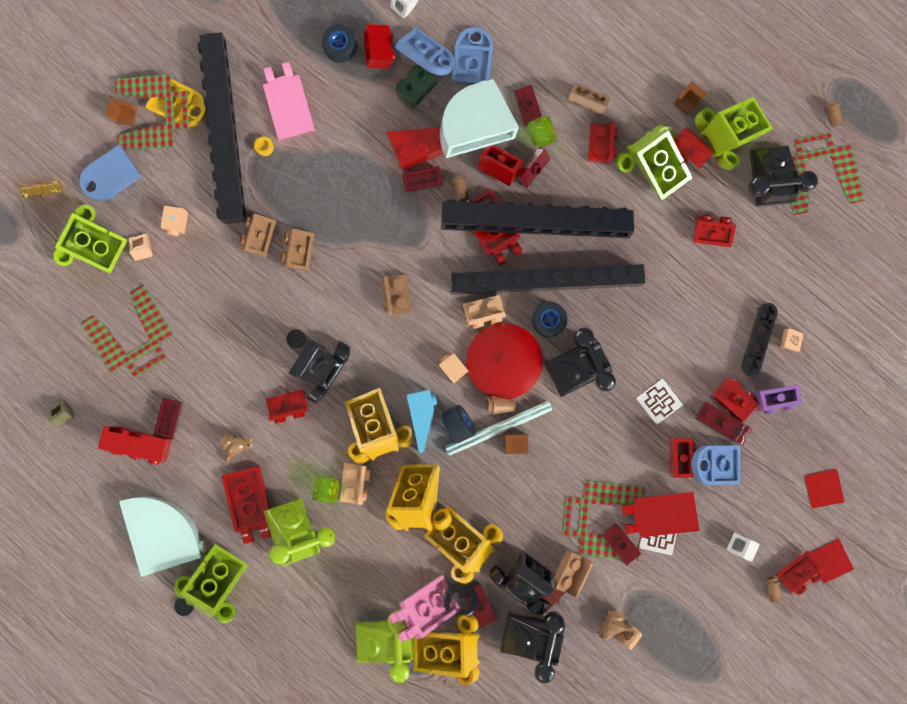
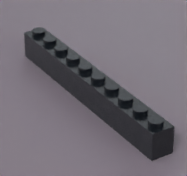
M222 32L199 35L200 42L197 43L199 54L202 55V60L199 61L201 72L204 73V79L201 82L203 90L206 91L204 105L208 109L206 124L210 127L208 142L209 145H212L210 160L214 164L212 178L216 182L217 188L214 189V196L219 208H216L217 218L224 224L245 222L247 217L226 38Z
M449 199L442 201L441 230L630 238L634 233V210H628L625 207L609 209L605 206L599 208H590L589 206L571 207L570 205L552 206L551 204L539 206L532 203L517 205L512 202L496 204L493 201L476 203L473 200L457 202L456 200Z
M644 264L451 273L452 295L637 287L645 284Z

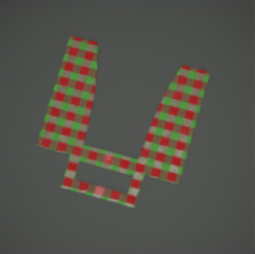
M170 74L115 79V93L134 97H165L166 125L147 127L117 136V145H121L124 150L173 147V129L189 128L187 91L171 92ZM173 97H182L183 123L174 124Z
M831 132L794 139L798 156H793L792 158L799 175L806 171L804 161L832 156L838 179L850 204L865 201L852 145L834 148ZM827 138L828 148L802 152V143ZM800 191L796 197V202L791 203L793 215L808 213V192Z
M144 285L132 291L131 296L138 317L150 341L126 355L116 339L96 317L91 316L81 323L110 373L126 364L135 378L166 359L158 343L172 336L173 333ZM155 349L159 356L135 370L131 362Z
M585 480L584 498L566 497L563 535L580 537L579 555L620 559L601 534L587 533L590 504L617 505L635 503V498L644 497L645 486ZM572 503L581 504L579 531L569 530Z

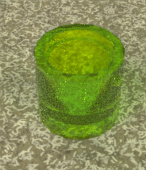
M549 116L535 119L527 124L535 148L549 145L557 140V135Z
M316 476L312 500L324 503H337L340 480Z

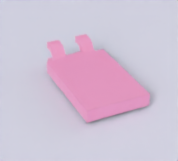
M289 62L282 64L285 76L275 78L271 67L264 69L268 83L264 84L263 88L279 140L315 130L301 78L299 75L294 76Z
M443 575L438 576L399 603L401 609L388 616L392 624L403 619L406 622L408 629L398 634L401 642L406 639L410 640L414 636L416 639L423 638L461 610L452 595L449 613L446 611L443 604V596L449 586Z

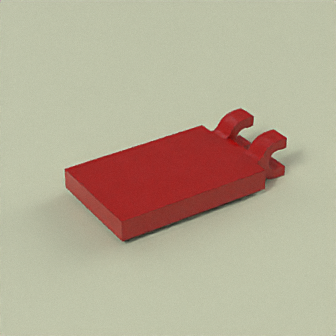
M492 189L473 199L476 203L493 201L496 204H500ZM472 231L486 255L489 257L493 254L499 266L506 263V258L502 252L511 247L515 256L522 253V248L517 242V239L520 238L519 233Z
M260 466L221 476L235 533L241 531L243 544L254 542L251 531L258 529L261 530L262 539L272 537L264 514V510L270 509V504Z
M694 491L635 498V504L622 505V514L634 513L635 523L625 524V534L639 532L640 538L700 531Z

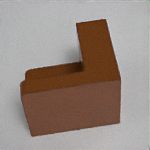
M692 81L673 104L686 115H689L707 93Z
M110 98L105 116L112 122L132 127L138 109L131 103Z
M505 434V454H527L529 435Z

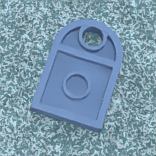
M417 27L400 39L395 46L397 50L425 70L436 75L449 74L455 64V58L447 48Z
M472 27L464 30L458 36L455 47L452 83L473 85L490 79L493 41L488 32L481 28ZM473 34H478L481 39L478 42H473L470 37Z
M117 145L82 171L80 187L89 198L96 201H106L136 182L142 175L123 147ZM95 182L96 189L93 192H89L88 185Z
M705 445L698 448L693 455L691 463L695 479L704 485L741 484L740 445ZM701 461L703 462L702 470L700 468Z

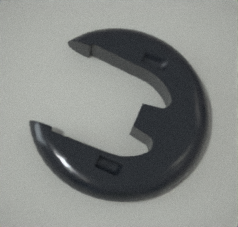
M455 583L448 587L444 593V607L449 613L452 595L458 592L459 597L464 598L465 594H467L470 601L466 617H469L477 608V594L468 584Z

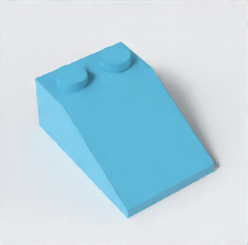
M430 390L407 395L419 453L425 451L435 411L434 405H438L435 393L431 394Z

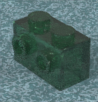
M420 65L413 66L405 80L401 79L395 89L396 96L412 110L438 84V77Z

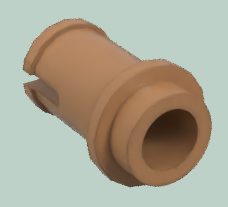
M837 101L825 105V112H828L832 127L845 122L839 109L840 104H837Z
M463 176L452 178L453 182L451 185H454L457 201L468 199L469 196L465 186L466 179H463Z
M777 576L767 577L765 585L768 587L770 602L773 603L783 601L779 586L781 580H778Z

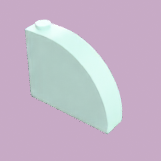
M494 79L470 85L459 91L449 101L440 127V143L446 158L515 139L519 127Z
M152 496L135 497L119 502L141 577L199 559L206 555V544L204 540H201L195 523L176 504Z

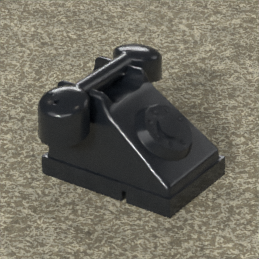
M789 146L753 149L750 151L753 180L750 181L748 190L751 195L755 196L757 207L795 203L800 191L809 192L817 186L818 177L814 172L805 171L799 175Z
M580 328L575 332L573 340L578 347L544 363L560 397L596 381L597 388L605 392L612 390L616 385V378L612 374L611 365L600 342L594 338L593 332L588 328Z
M310 339L289 371V374L318 385L306 399L317 403L324 398L344 364L348 361L351 351L350 346L339 340L332 356L314 340Z
M524 550L518 555V559L508 577L496 564L490 570L491 580L527 607L532 613L543 615L551 605L549 601L542 597L550 595L555 589L554 575Z
M551 611L543 620L508 612L500 652L540 662L534 669L536 679L541 683L551 682L555 676L552 665H559L564 639L565 621L562 615L556 611Z

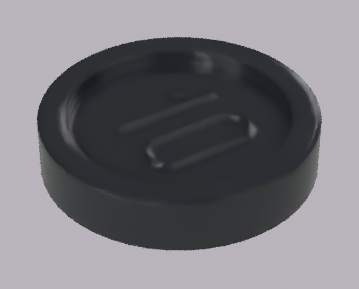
M294 329L287 334L286 341L290 347L300 348L305 344L306 336L301 330Z
M178 598L174 604V609L180 616H187L194 610L193 606L187 605L185 599Z

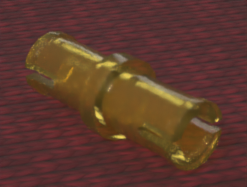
M60 181L51 183L38 182L37 185L21 186L20 192L24 199L36 196L42 198L49 194L63 193V187Z

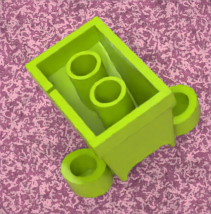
M754 97L720 111L716 115L710 108H704L696 115L694 121L696 128L701 131L700 135H705L715 151L713 157H718L719 166L725 170H733L740 164L738 156L730 150L773 130Z
M658 125L653 131H647L644 137L633 145L626 147L629 153L621 152L615 160L616 168L624 173L630 172L634 165H636L660 200L666 198L692 178L673 141L675 130L666 125Z
M86 204L79 205L74 213H71L54 246L56 249L53 252V259L58 265L67 266L76 257L107 273H111L127 239L93 223L92 221L96 216L94 208Z
M302 498L264 510L274 546L268 550L267 554L269 561L273 564H281V567L319 554V546L330 547L335 542V533L331 528L324 527L318 529L316 533L314 532Z
M215 544L191 578L181 576L176 579L174 592L179 598L185 599L187 605L193 606L209 618L215 616L220 623H229L234 619L236 609L231 603L223 602L248 567V564Z
M389 617L385 621L356 622L357 663H394L390 668V678L396 683L406 681L410 672L406 663L414 660L413 638L401 642L398 637L399 633L408 629L404 619L393 624Z

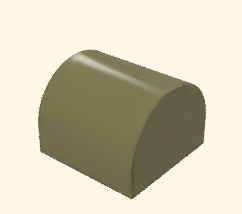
M62 401L48 411L49 422L54 427H59L74 417V412L65 401Z

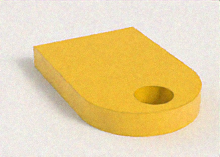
M171 79V92L187 91L189 128L199 125L207 115L204 98L197 91ZM150 97L145 108L166 119L165 97ZM173 97L174 123L180 124L183 123L182 97ZM200 108V115L197 117L192 116L193 109Z

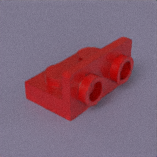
M611 121L610 124L590 123L588 162L610 163L616 157L617 146H614V139H617L618 128L615 127V121Z
M708 214L695 216L696 226L692 239L693 243L732 247L736 224L731 218L721 216L718 219Z
M304 389L266 399L270 416L268 419L269 421H274L275 424L285 422L286 418L293 416L294 419L304 417V413L309 412Z
M805 551L779 571L776 576L790 591L792 596L795 594L799 596L808 589L806 587L811 582L815 584L823 578V568L808 551Z

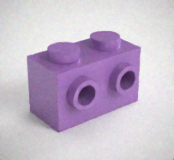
M798 384L753 392L756 397L755 401L759 404L757 411H764V414L774 413L776 408L782 407L783 410L795 409V405L803 404Z

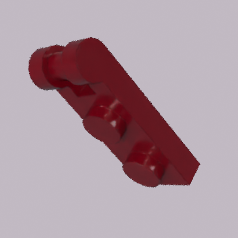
M708 402L703 403L695 419L741 446L744 445L746 441L744 439L747 434H750L752 431L751 427L734 419ZM735 428L740 429L738 435L733 434Z

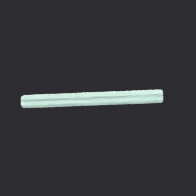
M546 401L478 431L461 443H451L445 449L448 455L455 454L552 411V406L549 401Z

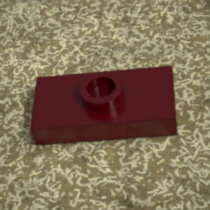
M532 85L514 90L524 126L529 127L542 123L543 118Z
M539 147L516 174L521 184L526 188L551 160L544 148Z
M439 166L402 173L406 193L443 186Z
M162 398L153 435L174 439L183 402Z
M617 523L601 534L626 566L641 555V552Z
M480 583L472 587L478 597V605L473 615L477 619L479 627L483 628L498 619ZM465 594V598L469 604V596Z

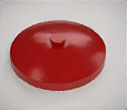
M498 323L486 327L474 337L467 351L466 366L471 381L482 393L490 397L497 396L513 399L525 394L536 384L542 371L543 356L537 340L529 331L515 324Z

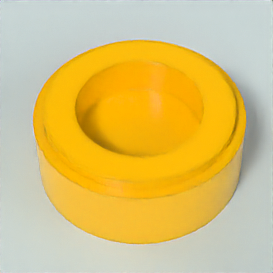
M261 136L255 140L254 149L259 155L268 156L273 152L274 144L270 138Z

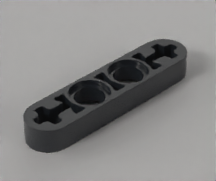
M772 303L761 305L757 311L741 365L742 371L747 375L757 374L762 367L778 312L777 307ZM769 307V311L772 314L767 316L766 321H760V319H765L766 312H763V310ZM759 325H764L767 328L765 335L758 333L757 328ZM754 343L761 345V352L758 354L752 351ZM753 357H759V359H754L753 361L755 369L749 371L750 367L747 364L752 362Z

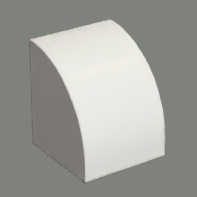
M391 0L389 8L404 19L419 0Z
M734 532L727 551L752 562L760 544Z

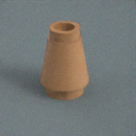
M497 396L487 397V413L493 415L514 412V400Z

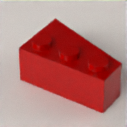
M440 127L386 132L402 172L444 154L440 143Z
M103 426L98 449L109 451L115 455H128L129 458L135 460L147 459L148 463L159 465L160 462L167 461L172 439L121 426Z

